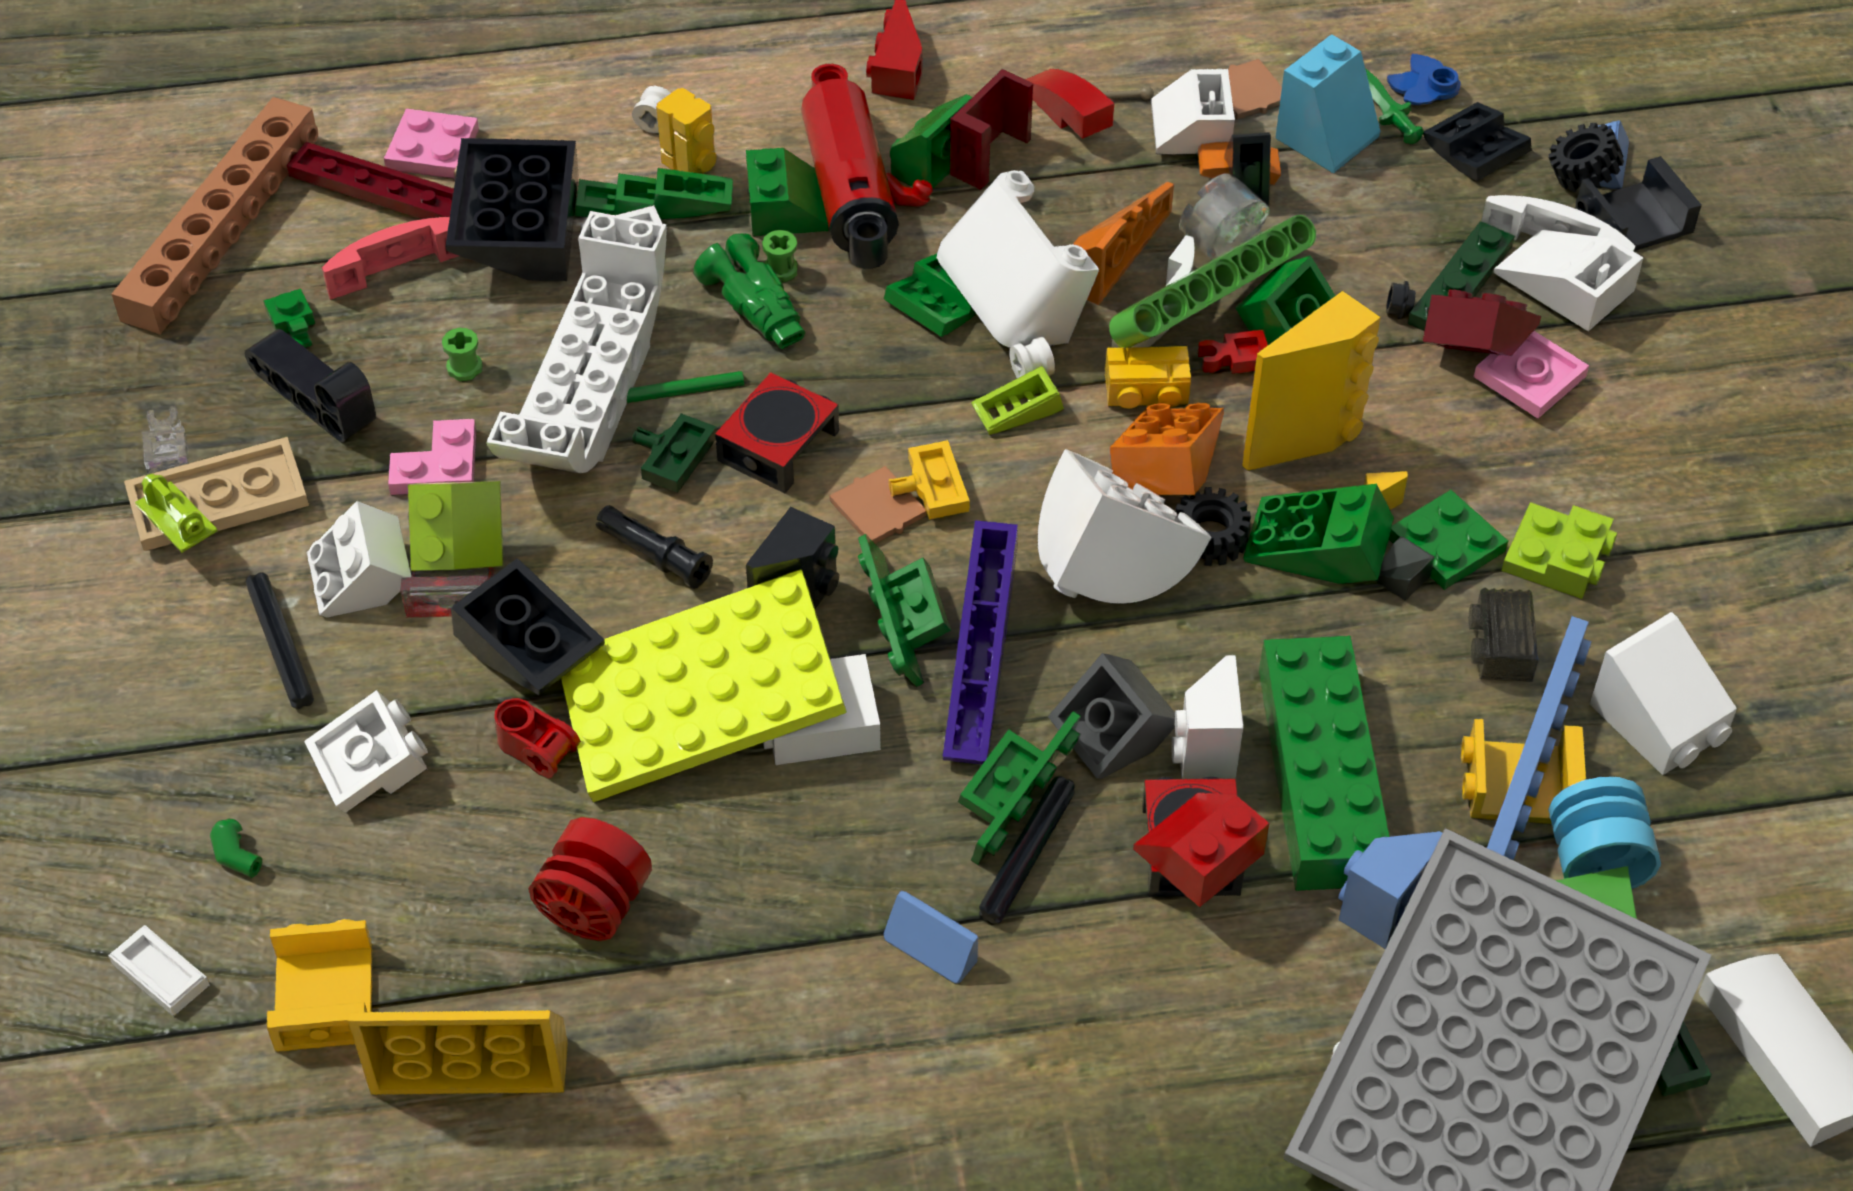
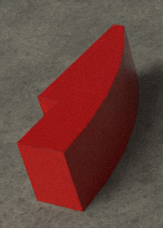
M1048 69L1025 79L1033 83V101L1060 129L1070 126L1084 139L1113 126L1115 103L1087 80L1060 69Z

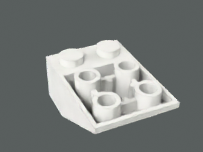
M1540 230L1495 267L1493 273L1589 331L1635 291L1643 257L1612 238Z

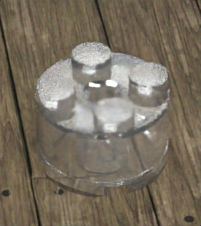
M1221 174L1210 180L1197 192L1201 199L1194 208L1188 203L1180 218L1179 229L1185 236L1193 237L1194 245L1209 259L1213 260L1260 234L1266 217L1270 213V208L1235 176Z

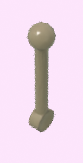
M1145 86L1141 90L1103 92L1109 99L1141 97V99L1148 101L1154 95L1153 89L1149 86Z

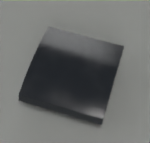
M1479 102L1423 131L1424 139L1443 159L1458 171L1476 181L1532 151L1531 137L1505 127L1504 113Z

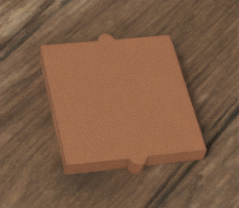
M1260 59L1237 66H1229L1228 72L1234 117L1237 120L1257 113L1265 114L1267 110L1280 106L1282 86Z
M886 466L863 478H854L852 484L829 495L830 502L861 536L867 534L875 544L894 533L902 534L905 527L927 516L926 509L911 493L891 496L888 480L895 479L896 477Z

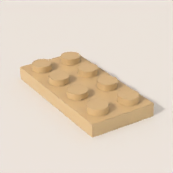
M288 437L152 473L162 475L167 480V483L171 481L218 531L309 506ZM147 475L124 481L144 551L173 544L135 504L136 501L144 497L142 480Z

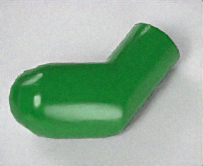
M230 818L218 821L212 827L210 833L216 861L246 876L255 877L261 869L262 857L240 848L239 840L241 839V834H238V832L243 830L241 824L237 820Z

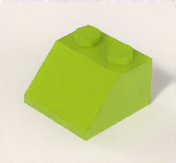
M501 481L414 483L408 485L411 571L503 566Z

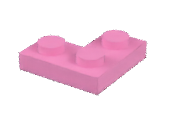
M475 420L433 421L432 451L390 453L388 481L390 494H408V485L414 483L474 482Z

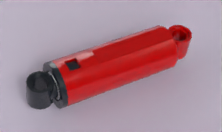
M823 64L815 68L811 73L812 88L803 98L801 112L833 242L841 250L849 252L850 260L854 265L863 269H874L883 265L888 259V244L897 234L899 221L865 93L856 83L848 80V73L845 68L837 64Z

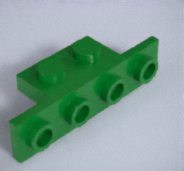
M867 534L858 537L862 553L858 555V559L862 569L872 582V585L868 587V592L882 615V618L878 619L879 628L885 639L891 644L892 651L888 653L889 661L899 676L905 674L918 687L924 684L914 649L951 631L931 567L922 557L890 574L884 553Z
M1074 711L1070 714L1044 751H1041L1008 729L962 791L958 803L990 823L976 844L971 858L972 862L979 865L988 852L993 856L997 854L1009 835L1004 830L1012 818L1020 822L1030 808L1033 799L1029 795L1036 785L1043 789L1048 784L1057 769V766L1053 764L1054 760L1060 753L1067 756L1080 738L1081 734L1076 731L1081 717Z

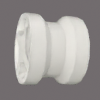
M650 86L646 88L640 98L641 101L636 104L632 111L634 122L646 132L659 133L656 106L659 101L671 94L663 87Z
M1043 337L1033 339L1031 344L1026 346L1016 344L1010 347V361L1017 378L1043 366L1048 376L1054 374V357L1048 342Z

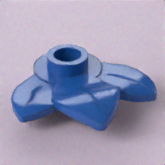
M1411 54L1410 72L1387 75V82L1390 87L1400 94H1405L1404 102H1410L1414 105H1426L1437 99L1453 98L1459 93L1461 86L1458 74L1454 69L1443 66L1440 61L1419 54Z

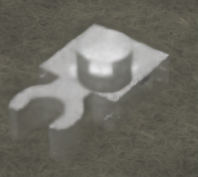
M175 406L170 407V415L164 420H157L153 409L148 410L146 414L150 431L142 432L144 464L147 473L189 464L187 436L184 426H181L179 414Z

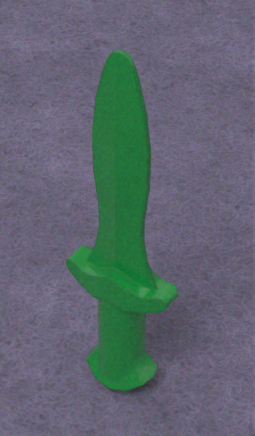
M1365 68L1372 98L1383 113L1382 116H1379V124H1395L1404 136V143L1410 145L1417 143L1421 140L1424 130L1423 127L1415 126L1407 116L1411 111V103L1406 102L1401 105L1393 100L1378 78Z

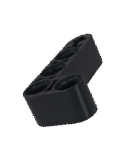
M281 329L275 330L245 351V358L249 366L259 378L338 441L344 442L376 419L369 382L354 363L347 362L334 371Z

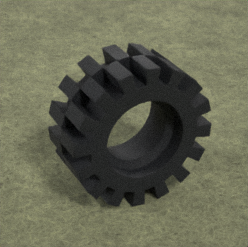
M1590 123L1589 128H1586L1584 124L1578 125V131L1573 132L1572 129L1566 131L1567 137L1559 136L1556 139L1558 145L1552 144L1550 148L1549 160L1558 182L1564 189L1569 187V190L1572 192H1576L1581 186L1582 180L1587 178L1591 180L1596 188L1601 187L1599 182L1603 180L1606 183L1612 180L1610 174L1618 175L1621 171L1619 166H1623L1624 156L1614 131L1611 128L1608 129L1605 124H1601L1598 127L1597 123Z
M1205 487L1204 494L1202 495L1199 490L1195 495H1191L1190 498L1185 495L1181 498V504H1177L1176 518L1182 512L1196 523L1214 521L1227 528L1218 532L1206 531L1211 536V539L1200 557L1205 559V566H1212V560L1217 559L1219 566L1225 565L1227 556L1233 562L1238 559L1239 552L1243 554L1248 543L1251 513L1247 511L1248 505L1244 500L1238 503L1239 496L1234 492L1227 497L1226 489L1219 488L1218 494L1212 493V487Z

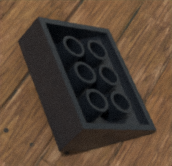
M461 138L446 251L528 281H567L579 176L576 141Z

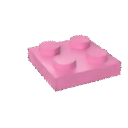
M406 109L384 157L385 167L401 172L455 179L454 171L458 164L461 138H476L479 131L478 119Z
M1533 331L1512 356L1495 354L1487 356L1476 366L1474 378L1534 417L1539 418L1587 376L1589 365Z

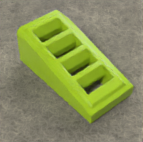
M1043 366L971 402L973 409L989 435L1048 417L1064 409L1061 396ZM1038 393H1041V394H1042V395H1040V396H1038V397H1036V398H1035V396H1034L1035 394H1038ZM1026 397L1028 402L1021 404L1019 399ZM1011 402L1014 409L1008 412L1003 404ZM996 407L1000 416L993 419L988 409Z

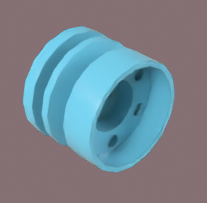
M1620 777L1592 778L1563 789L1553 798L1548 810L1556 844L1559 845L1557 850L1564 879L1628 866L1631 888L1634 889L1645 884L1657 874L1661 866L1660 855L1653 829L1650 827L1651 821L1643 789L1634 781Z

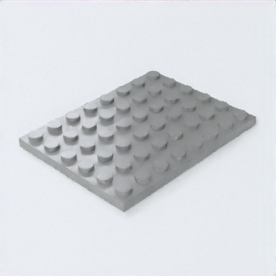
M1445 828L1283 1159L1345 1191H1609L1712 955Z

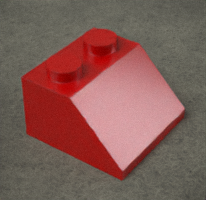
M1197 793L1134 844L1133 850L1197 906L1201 907L1264 855L1270 823L1235 794Z

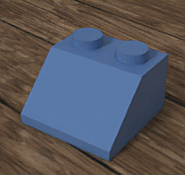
M1442 832L1375 838L1364 852L1357 850L1351 856L1344 869V874L1348 876V879L1338 897L1339 900L1343 901L1339 921L1386 949L1439 842Z

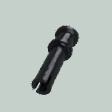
M611 505L605 506L597 516L596 520L601 521L596 523L597 529L612 535L619 541L649 556L654 560L659 570L665 573L673 572L682 577L687 586L693 589L698 588L708 578L713 566L712 556L705 552L697 553L686 547L684 540L679 537L662 536Z

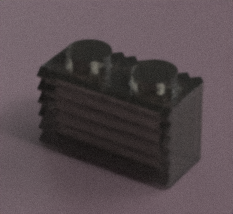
M1486 587L1481 589L1477 604H1470L1468 616L1469 630L1477 631V638H1473L1471 644V663L1479 665V679L1533 682L1538 664L1533 593L1530 590L1523 592L1521 589L1517 591L1513 589L1506 591L1503 588L1500 590L1495 588L1488 590Z

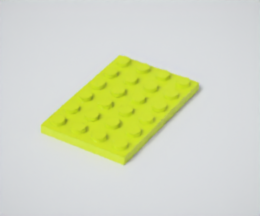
M802 569L606 638L605 644L561 678L572 728L581 741L577 749L587 792L593 802L847 713Z

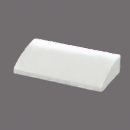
M1779 954L1748 958L1706 973L1698 992L1809 1146L1812 1147L1853 1128V1052Z

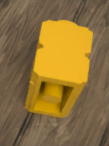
M678 88L659 101L656 106L661 163L672 170L703 174L713 168L717 159L714 147L715 127L712 120V107L701 98L695 99V95L688 90Z
M1187 346L1107 348L1105 381L1108 406H1121L1131 409L1137 406L1158 403L1170 404L1171 408L1178 405H1188L1191 374Z

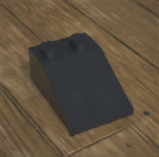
M518 558L451 607L453 635L483 663L537 695H540L605 644L603 637Z

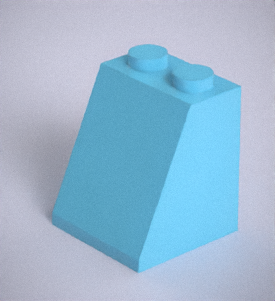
M1331 34L1284 70L1275 136L1277 140L1328 171L1335 173L1380 137V127L1360 50Z

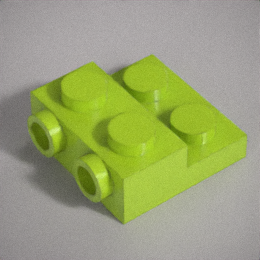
M1530 502L1504 559L1501 571L1583 599L1588 585L1597 586L1605 565L1604 561L1599 560L1601 554L1610 556L1618 534V532L1611 530L1614 519L1573 505L1570 514L1566 515Z

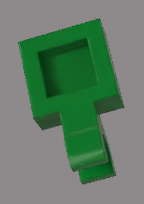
M301 289L263 300L266 313L275 330L281 329L286 333H290L291 337L303 347L312 346V341L307 331L309 330L308 326L315 324V320Z

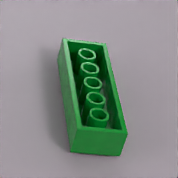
M1351 636L1264 640L1259 676L1295 891L1342 889L1348 879V876L1344 874V869L1351 856L1357 850L1364 852L1375 838L1390 837Z

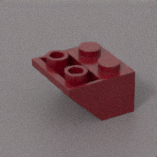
M1449 290L1448 296H1431L1422 342L1446 349L1512 356L1539 326L1541 316L1526 311L1527 304L1507 301V297L1483 293L1482 298L1472 297L1473 294L1469 292Z

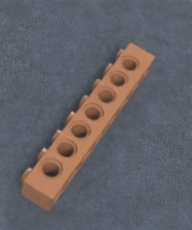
M272 97L111 295L120 322L161 335L169 323L177 318L184 304L192 295L196 294L200 284L212 269L219 265L223 255L232 244L238 241L246 226L252 219L258 216L260 209L270 196L277 192L281 182L288 175L286 165L305 142L315 144L318 137V127L315 123L312 108Z

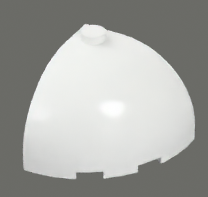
M1065 449L1049 482L1038 526L1039 557L1044 569L1054 581V588L1064 595L1073 598L1081 594L1102 602L1124 604L1155 597L1182 580L1200 559L1211 536L1185 513L1180 512L1176 518L1177 513L1164 504L1165 499L1136 483L1132 490L1128 488L1126 481L1112 474V469Z

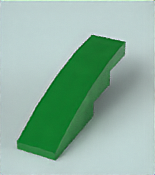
M658 168L656 178L618 173L617 184L579 179L575 216L588 217L590 211L619 215L651 206L655 207L660 220L695 217L731 210L733 178Z

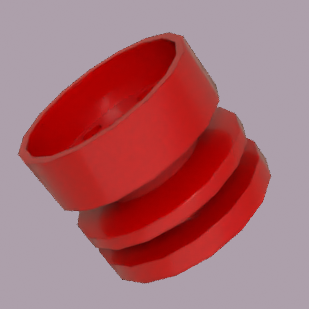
M576 818L569 822L552 849L553 856L546 859L540 872H538L528 888L530 899L546 918L571 934L596 941L611 939L619 928L621 920L630 909L629 901H633L652 872L651 859L645 849L633 837L616 826L599 819Z

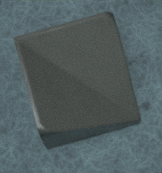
M1401 536L1383 558L1378 580L1374 581L1406 601L1431 576L1435 557Z

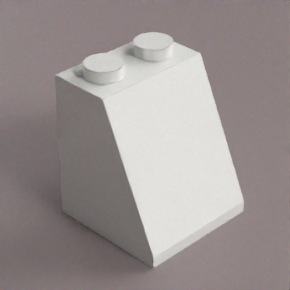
M1672 612L1606 651L1590 701V705L1662 775L1677 766L1685 768L1696 759L1702 750L1710 745L1716 748L1724 743L1732 733L1730 726L1737 710L1686 629Z

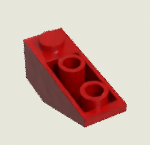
M895 0L892 9H887L885 12L884 32H878L876 36L875 56L870 55L868 58L866 77L871 78V93L914 100L922 79V46L906 1Z

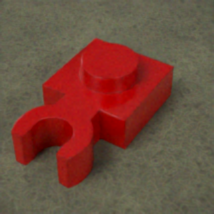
M1263 330L1224 334L1223 343L1214 340L1199 342L1197 354L1198 357H1203L1202 371L1205 373L1217 372L1222 366H1229L1232 374L1255 371L1257 354L1266 348L1268 344Z

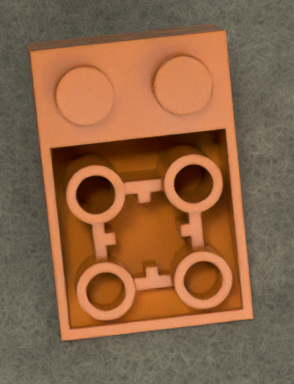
M1166 403L1148 406L1111 445L1112 474L1126 481L1128 488L1132 490L1135 484L1138 483L1157 495H1195L1206 482L1224 416V408H1210V405L1207 403H1194L1185 408H1171V405Z

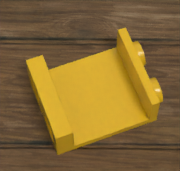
M1474 719L1470 736H1463L1461 762L1469 764V773H1464L1462 798L1463 800H1470V818L1497 820L1525 744L1484 741V720ZM1564 726L1559 746H1554L1549 763L1539 762L1537 770L1544 772V776L1537 797L1527 796L1524 805L1532 807L1528 822L1552 824L1548 809L1553 798L1563 789L1586 780L1583 727Z
M342 919L329 924H292L286 928L270 929V939L277 959L275 1010L267 1011V1030L275 1052L355 1044L348 1023L349 1013L372 1012V942L366 921Z

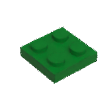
M1449 490L1392 525L1389 540L1393 544L1402 536L1435 557L1430 578L1443 590L1506 552L1508 540L1452 490Z

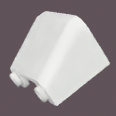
M1015 170L1001 173L941 241L937 252V259L989 332L999 343L1007 347L1016 344L1026 346L1031 344L1033 339L1043 337L1049 345L1069 343L1099 268L1080 246L1070 244L1054 247L1021 205L1022 202L1029 201L1032 198L1034 186L1023 171Z

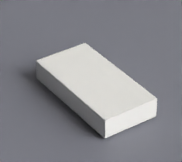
M146 925L141 927L108 955L111 963L173 1017L210 986L207 977Z

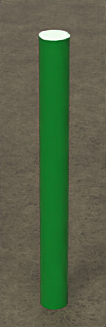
M742 371L631 387L628 391L626 402L632 403L743 386Z

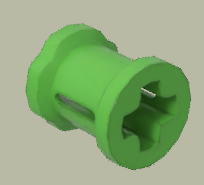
M783 230L768 233L762 241L763 251L767 255L765 264H769L781 282L790 281L797 275L798 263L794 258V253L797 249L796 237L792 233Z
M468 328L452 329L442 339L443 350L449 356L446 364L448 375L458 381L472 380L482 372L481 358L476 355L479 344L478 337L473 330Z

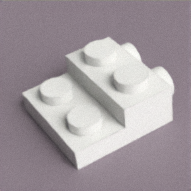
M377 690L304 741L335 805L344 813L380 788L392 794L427 769L421 758L428 753L426 746L414 731L408 733L405 727L411 721L408 712L397 699L390 702Z

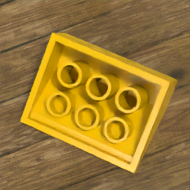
M1342 291L1257 354L1242 467L1249 471L1331 452L1344 442L1353 441L1360 434L1364 425L1362 421L1364 406L1369 397L1367 394L1369 379L1374 370L1372 362L1375 348L1379 342L1377 335L1381 317Z
M550 1010L349 1013L348 1023L371 1095L564 1092L568 1047L567 1034L563 1017Z

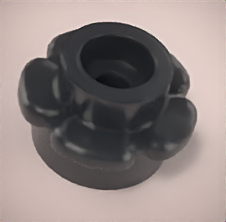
M1404 281L1403 284L1392 282L1389 289L1386 313L1397 315V319H1401L1404 313H1410L1414 307L1416 291L1409 289L1408 281Z

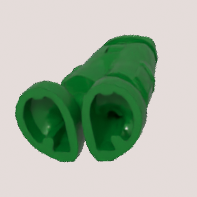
M738 233L730 236L726 241L725 250L719 243L709 246L699 256L693 268V274L699 283L711 286L722 281L724 286L721 294L732 308L741 316H744L754 328L763 334L767 341H774L779 348H786L804 338L806 332L799 324L800 315L795 310L789 295L784 291L781 280L769 264L758 262L760 247L751 235ZM737 270H744L746 274L737 272Z

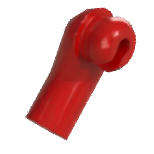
M886 173L895 204L922 207L931 200L929 196L932 194L933 188L929 182L916 180L912 188L905 187L891 173Z

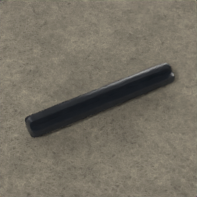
M264 572L249 575L245 581L290 704L295 709L310 706L314 701L312 689L269 577Z
M1056 776L1052 779L979 905V916L983 920H988L992 924H998L1003 920L1075 794V784L1072 780L1065 779L1062 776Z

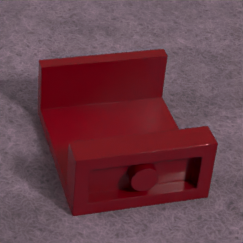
M1001 69L951 118V176L981 190L989 182L990 144L1002 132L1026 144L1031 140L1032 82Z

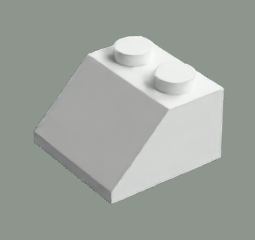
M1235 655L1225 656L1185 692L1183 710L1175 711L1176 737H1172V762L1180 763L1182 779H1203L1205 777L1236 779L1243 721Z

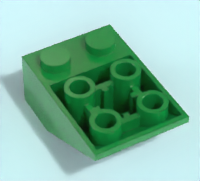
M1377 484L1261 497L1243 559L1246 563L1337 584L1378 580L1394 516Z

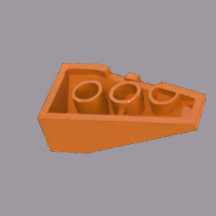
M1167 181L1085 232L1072 244L1083 248L1099 268L1087 301L1097 305L1103 301L1170 215L1174 192L1173 183Z

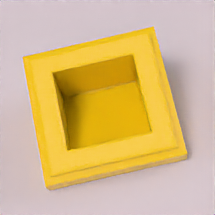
M1407 471L1367 473L1364 485L1377 484L1389 509L1392 510L1403 503L1408 474Z

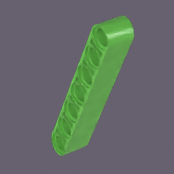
M1304 215L1293 216L1268 228L1119 312L1111 319L1109 324L1112 339L1119 346L1129 348L1153 338L1310 248L1316 240V230L1313 223Z

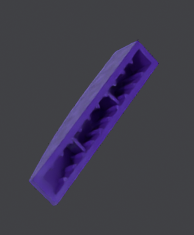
M975 520L942 756L945 761L983 764L989 755L1018 548L1017 524Z

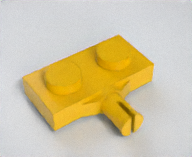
M948 440L908 448V460L912 468V475L889 479L891 496L916 492L923 500L929 520L969 512L970 500Z

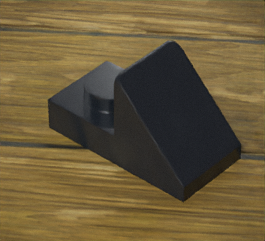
M1270 132L1231 135L1224 154V158L1229 166V205L1231 209L1269 206Z

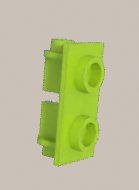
M149 474L142 480L144 497L135 502L136 506L181 553L218 532L217 528L171 481L167 483V480L162 475Z

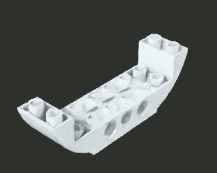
M590 211L578 238L583 273L520 414L500 411L486 442L492 454L501 459L576 473L588 472L598 461L603 462L627 404L628 391L631 387H634L650 348V338L656 318L664 272L666 224Z

